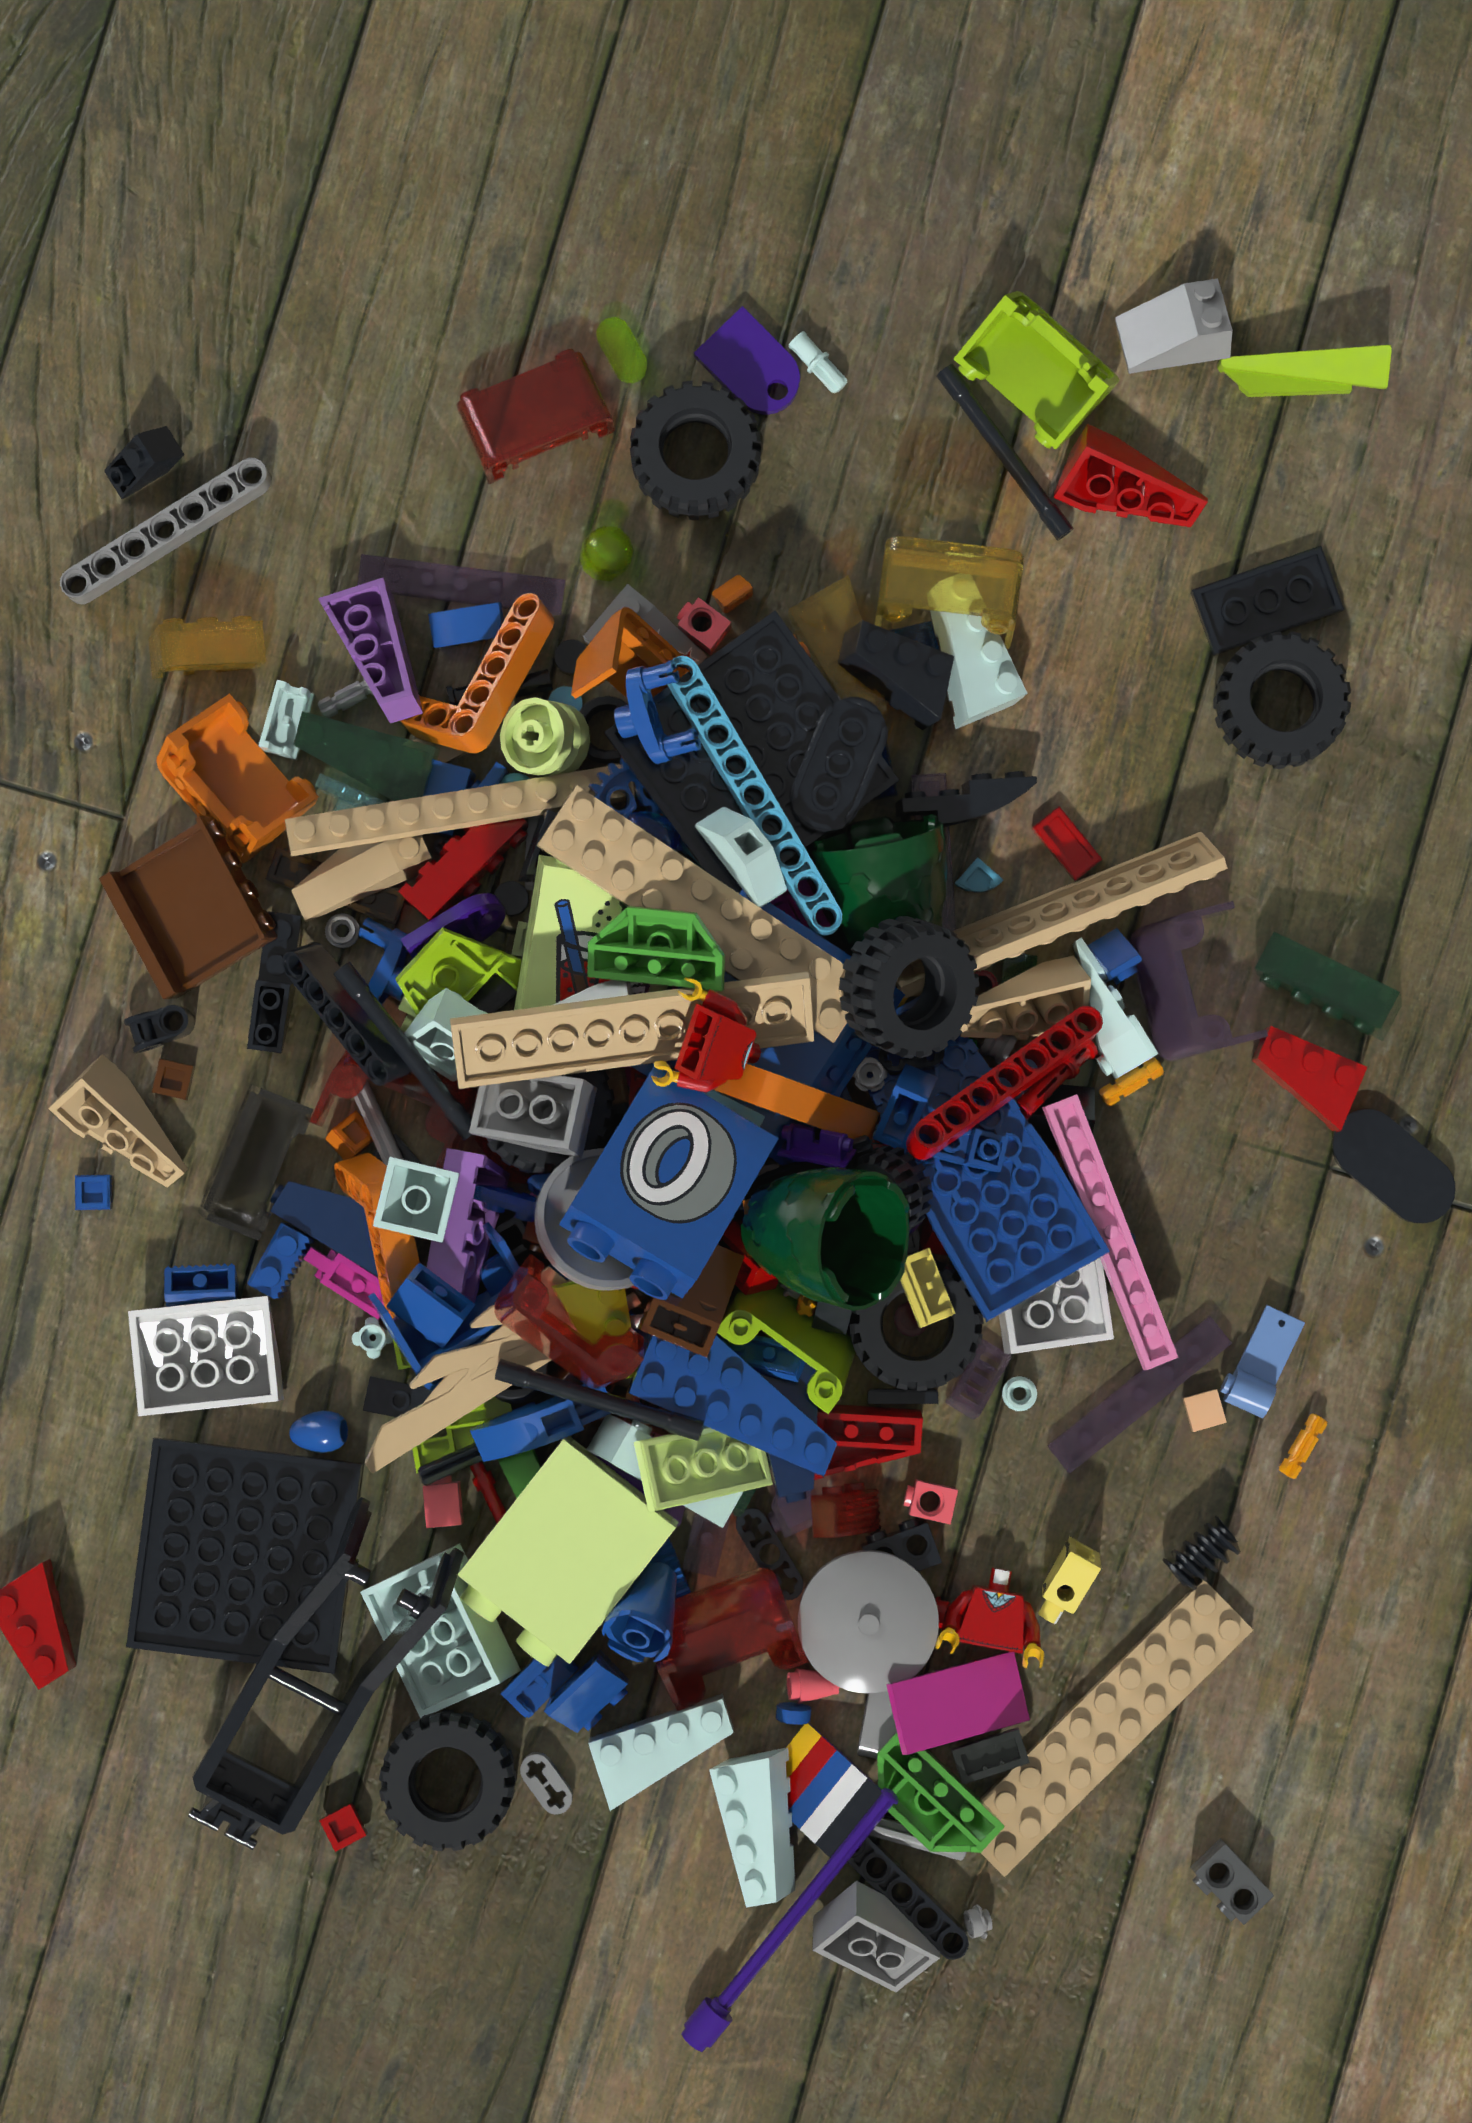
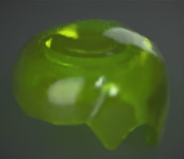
M605 525L593 530L584 539L579 560L583 570L593 579L612 581L628 569L632 562L634 548L630 537L622 529L612 525Z

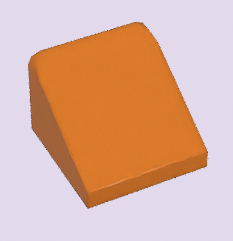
M736 575L712 592V596L722 611L729 613L752 597L753 587L741 575Z
M356 1110L335 1126L326 1136V1141L343 1160L359 1155L373 1142L363 1117Z

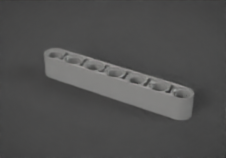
M247 458L67 569L60 578L62 591L77 604H86L93 601L269 490L271 485V476L261 460L256 458ZM250 471H261L262 477L257 483L249 484L246 482V476ZM230 488L233 490V494L228 501L219 502L216 500L217 494L221 489ZM192 507H203V514L199 519L190 520L187 518L188 512ZM166 524L174 526V532L170 537L160 538L158 536L162 526ZM137 542L144 543L145 549L141 555L137 557L129 555V550L133 544ZM109 560L115 561V569L111 574L102 575L100 573V568L104 562ZM77 579H85V589L80 593H72L71 586L73 582Z

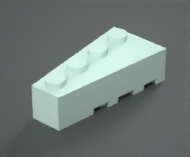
M969 569L940 580L927 593V599L935 636L939 638L941 651L955 656L947 692L955 712L953 717L955 729H958L1013 706L1028 693Z
M609 1414L605 1416L586 1450L641 1480L634 1442L653 1438L650 1436L653 1429L639 1421L633 1420L629 1424ZM743 1492L689 1503L683 1506L723 1528Z
M788 1747L731 1758L709 1769L746 1908L776 1903L796 1890L793 1845L790 1844L789 1828L792 1827V1813L788 1812L787 1793L791 1791L790 1777L786 1775V1761L789 1760Z

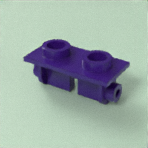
M791 1123L790 1126H783L781 1137L786 1139V1141L777 1152V1156L787 1157L796 1162L806 1161L820 1164L826 1168H846L856 1154L857 1149H853V1139L848 1138V1135L845 1133L822 1129L820 1131V1139L816 1140L814 1127Z

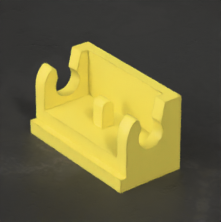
M930 1248L907 1256L905 1272L900 1281L919 1328L956 1314Z

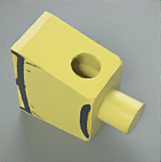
M1069 1536L1043 1583L1042 1597L1046 1600L1038 1612L1041 1617L1056 1624L1064 1610L1072 1614L1075 1613L1101 1570L1100 1553ZM1068 1585L1070 1588L1062 1589L1060 1586Z

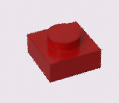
M352 1802L319 1820L335 1852L368 1834Z

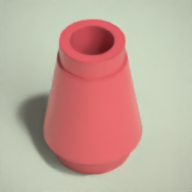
M796 1668L795 1672L787 1673V1694L790 1701L797 1700L798 1704L839 1694V1687L825 1679L817 1671Z

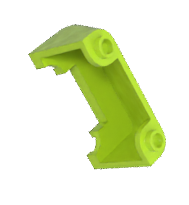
M1020 291L1004 295L954 357V360L959 364L958 370L971 381H974L975 378L980 380L986 379L1035 423L1034 429L1037 432L1034 435L1035 438L1046 448L1050 449L1053 447L1055 450L1064 444L1119 382L1118 376L1031 298Z
M779 1282L775 1289L751 1295H745L734 1285L717 1333L735 1345L749 1343L760 1329L816 1370L807 1383V1394L816 1406L829 1414L842 1395L855 1355V1349L849 1334L843 1335L812 1328L814 1315L810 1317L806 1314L799 1315L796 1311L798 1298L794 1299L789 1295L784 1297V1289L779 1286Z

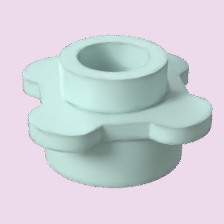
M375 1317L367 1318L365 1326L359 1332H355L352 1335L353 1344L367 1351V1356L372 1359L378 1358L381 1355V1349L393 1341L389 1331L379 1325V1320ZM374 1334L376 1336V1340L371 1341L370 1335Z

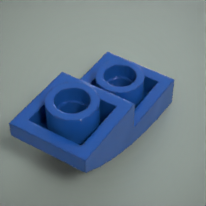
M501 602L428 614L434 648L494 639L504 622Z
M980 1129L969 1130L935 1154L933 1158L968 1167L1001 1172L1009 1138Z

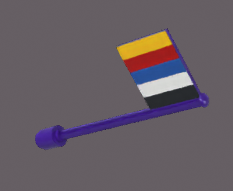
M809 1722L804 1724L787 1746L789 1760L786 1761V1775L790 1777L791 1790L787 1793L788 1812L792 1813V1823L830 1859L721 1995L714 1997V1999L705 1997L684 2023L685 2029L681 2033L682 2037L690 2046L700 2052H703L706 2047H712L730 2025L732 2017L729 2013L733 2003L892 1805L898 1804V1797L894 1791L878 1787Z

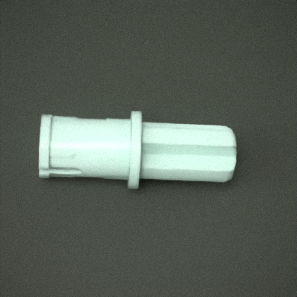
M805 331L799 333L789 343L788 347L808 366L807 372H813L831 393H837L843 389L847 383V378L828 359V352L823 353L807 336Z

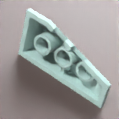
M1081 937L1072 944L1075 958L1091 978L1089 1006L1098 1010L1103 1020L1102 1028L1094 1037L1098 1053L1100 1054V1057L1096 1058L1106 1076L1112 1074L1114 1079H1117L1156 1056L1158 1052L1135 1015H1125L1123 1012L1125 1005L1122 996L1112 985L1107 987L1104 982L1107 976L1103 968Z

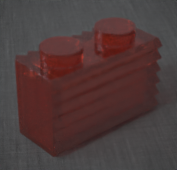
M865 1482L845 1483L844 1490L842 1485L822 1487V1494L810 1495L813 1538H837L879 1531L882 1527L879 1524L881 1519L878 1517L881 1513L878 1510L880 1505L877 1503L880 1499L877 1496L879 1491L876 1488L865 1489Z

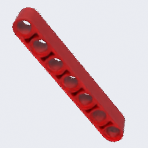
M1091 1006L1077 1008L925 1116L916 1124L907 1138L906 1146L909 1153L914 1158L920 1160L933 1157L1067 1059L1078 1053L1093 1040L1102 1028L1103 1020L1100 1012ZM1077 1022L1085 1024L1089 1031L1082 1030ZM1051 1040L1059 1042L1063 1050L1054 1047ZM1025 1059L1033 1060L1037 1068L1030 1067ZM999 1077L1007 1079L1012 1087L1004 1086L1000 1082ZM972 1096H978L983 1099L985 1106L974 1102ZM946 1115L954 1116L958 1120L959 1125L951 1124L947 1120ZM919 1134L928 1135L933 1144L924 1143L920 1139Z

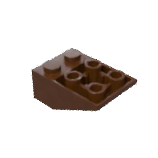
M717 1245L697 1281L683 1298L678 1297L672 1292L666 1300L650 1296L638 1328L643 1332L707 1358L722 1322L744 1255Z

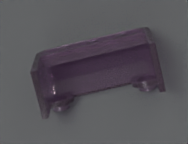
M1233 901L1182 913L1142 926L1130 937L1129 943L1142 958V961L1135 966L1138 970L1136 975L1155 1049L1164 1060L1178 1061L1268 1037L1267 1030H1262L1232 1038L1230 1026L1223 1017L1214 1014L1198 1017L1181 950L1194 947L1202 940L1204 935L1202 920L1227 914L1235 908Z

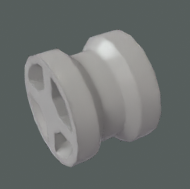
M1001 1035L997 1039L985 1038L978 1052L982 1056L989 1055L994 1058L995 1063L999 1065L1007 1059L1017 1038L1014 1035Z

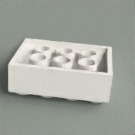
M1101 1259L1095 1260L1000 1314L999 1321L1004 1354L1114 1339L1104 1267Z
M269 1296L128 1311L138 1416L284 1400L281 1365Z

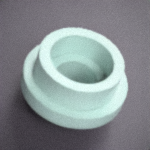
M1016 1376L1004 1384L1002 1398L1010 1409L1025 1411L1034 1405L1037 1398V1389L1030 1379ZM1017 1387L1024 1388L1026 1392L1022 1400H1016L1013 1397V1391Z

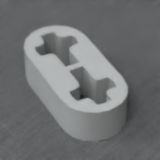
M541 1752L528 1754L523 1759L520 1767V1774L524 1782L547 1812L551 1814L566 1812L573 1800V1792L569 1784L546 1754ZM533 1760L536 1764L542 1761L545 1764L542 1770L543 1775L547 1779L545 1782L537 1774L532 1776L528 1774L531 1767L530 1761ZM551 1784L556 1792L562 1790L565 1792L563 1797L564 1805L560 1806L557 1802L552 1805L549 1803L548 1800L551 1797V1793L546 1786Z

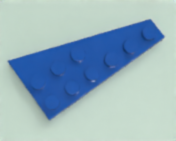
M652 1335L627 1392L668 1411L704 1420V1426L821 1476L825 1475L837 1443L717 1336H715L706 1358Z

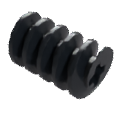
M1216 1515L1217 1528L1209 1523L1204 1524L1207 1536L1196 1531L1193 1534L1196 1545L1185 1540L1182 1543L1185 1554L1174 1549L1172 1551L1174 1563L1165 1558L1162 1559L1180 1583L1192 1590L1197 1589L1195 1577L1203 1581L1208 1580L1206 1568L1216 1573L1219 1571L1217 1559L1226 1564L1230 1562L1227 1554L1228 1550L1237 1555L1241 1553L1238 1541Z

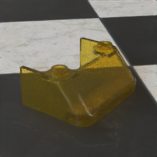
M904 536L891 537L885 542L874 625L881 627L883 618L891 622H900L911 615L912 608L981 616L982 626L990 633L1004 634V645L1006 649H1010L1016 626L1024 556L1012 549Z

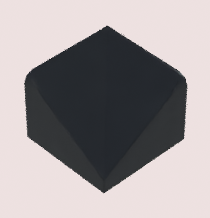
M519 1214L495 1228L505 1240L514 1258L528 1250V1248L524 1247L522 1240L526 1225Z

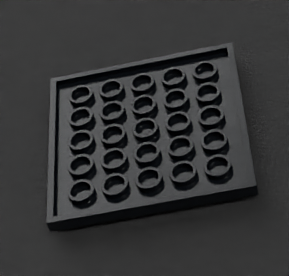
M773 611L700 663L698 667L806 849L814 841L827 833L812 831L799 822L791 807L790 793L822 713L829 705L841 699L778 613ZM689 671L683 675L679 682L689 681L692 677L691 672ZM669 687L653 697L663 731L667 736L692 728ZM702 697L694 698L690 702L691 708L697 713L706 712L710 708L709 702ZM616 724L604 732L605 736L702 869L737 893H740L742 890L740 885L695 828L696 823L722 807L743 815L702 743L701 749L698 751L672 757L671 761L655 764L645 751L638 735L622 738ZM716 727L708 732L709 739L714 743H723L728 738L727 733L721 728ZM882 755L859 810L899 782L898 777ZM731 758L726 762L728 771L733 774H739L745 770V764L739 758ZM750 788L744 792V798L750 804L756 805L763 801L762 793L756 788ZM769 818L762 822V829L768 835H776L781 831L780 823L775 819ZM785 849L780 852V859L785 864L795 857L797 853L792 849Z
M159 1437L153 1438L126 1648L257 1664L275 1632L333 1564L349 1515L358 1501L363 1463ZM340 1581L289 1642L275 1666L331 1674L336 1673L348 1581Z

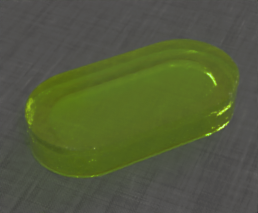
M617 317L603 320L597 328V342L615 375L625 383L640 381L647 372V359L628 324Z

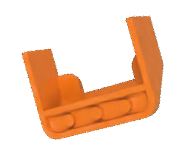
M623 607L609 618L577 658L571 695L576 699L593 687H598L606 679L627 698L626 674L628 669L639 666L649 668L666 663L682 655L636 612L628 607ZM679 667L673 671H678L680 678L689 672L685 667ZM668 685L651 689L652 697L667 688Z

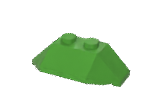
M629 906L588 941L587 977L695 989L693 983L684 980V978L689 977L697 980L704 990H724L725 954L697 913Z
M896 1732L877 1752L878 1787L890 1789L898 1797V1804H893L888 1812L930 1852L981 1853L1005 1827L984 1802L966 1784H962L961 1780L929 1749L902 1755Z

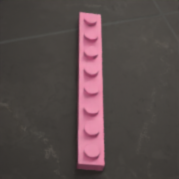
M1076 1094L1042 1107L1073 1189L1110 1250L1108 1254L1100 1259L1143 1370H1149L1179 1358L1078 1095Z

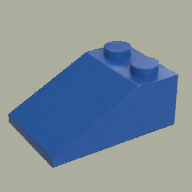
M600 1649L550 1697L544 1712L576 1733L583 1727L589 1731L603 1717L599 1713L600 1710L608 1703L614 1707L628 1693L624 1687L628 1685L629 1679Z

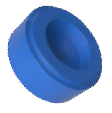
M779 1703L776 1706V1719L786 1724H807L811 1720V1707L802 1703Z

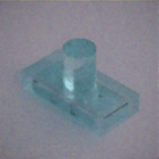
M321 773L315 783L318 791L338 799L333 811L385 803L383 800Z

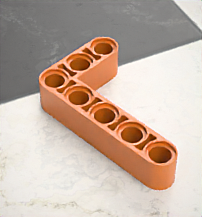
M526 593L516 599L457 706L419 696L423 714L400 721L414 737L468 753H479L488 747L554 626L553 615L539 597L533 593Z
M749 1064L746 1065L743 1076L739 1080H727L725 1084L713 1089L820 1129L845 1133L848 1135V1138L852 1139L867 1135L871 1141L881 1114L875 1110Z
M367 1152L336 1162L334 1164V1172L341 1190L364 1207L383 1304L393 1319L396 1315L386 1305L407 1276L420 1262L414 1236L373 1226L387 1165Z

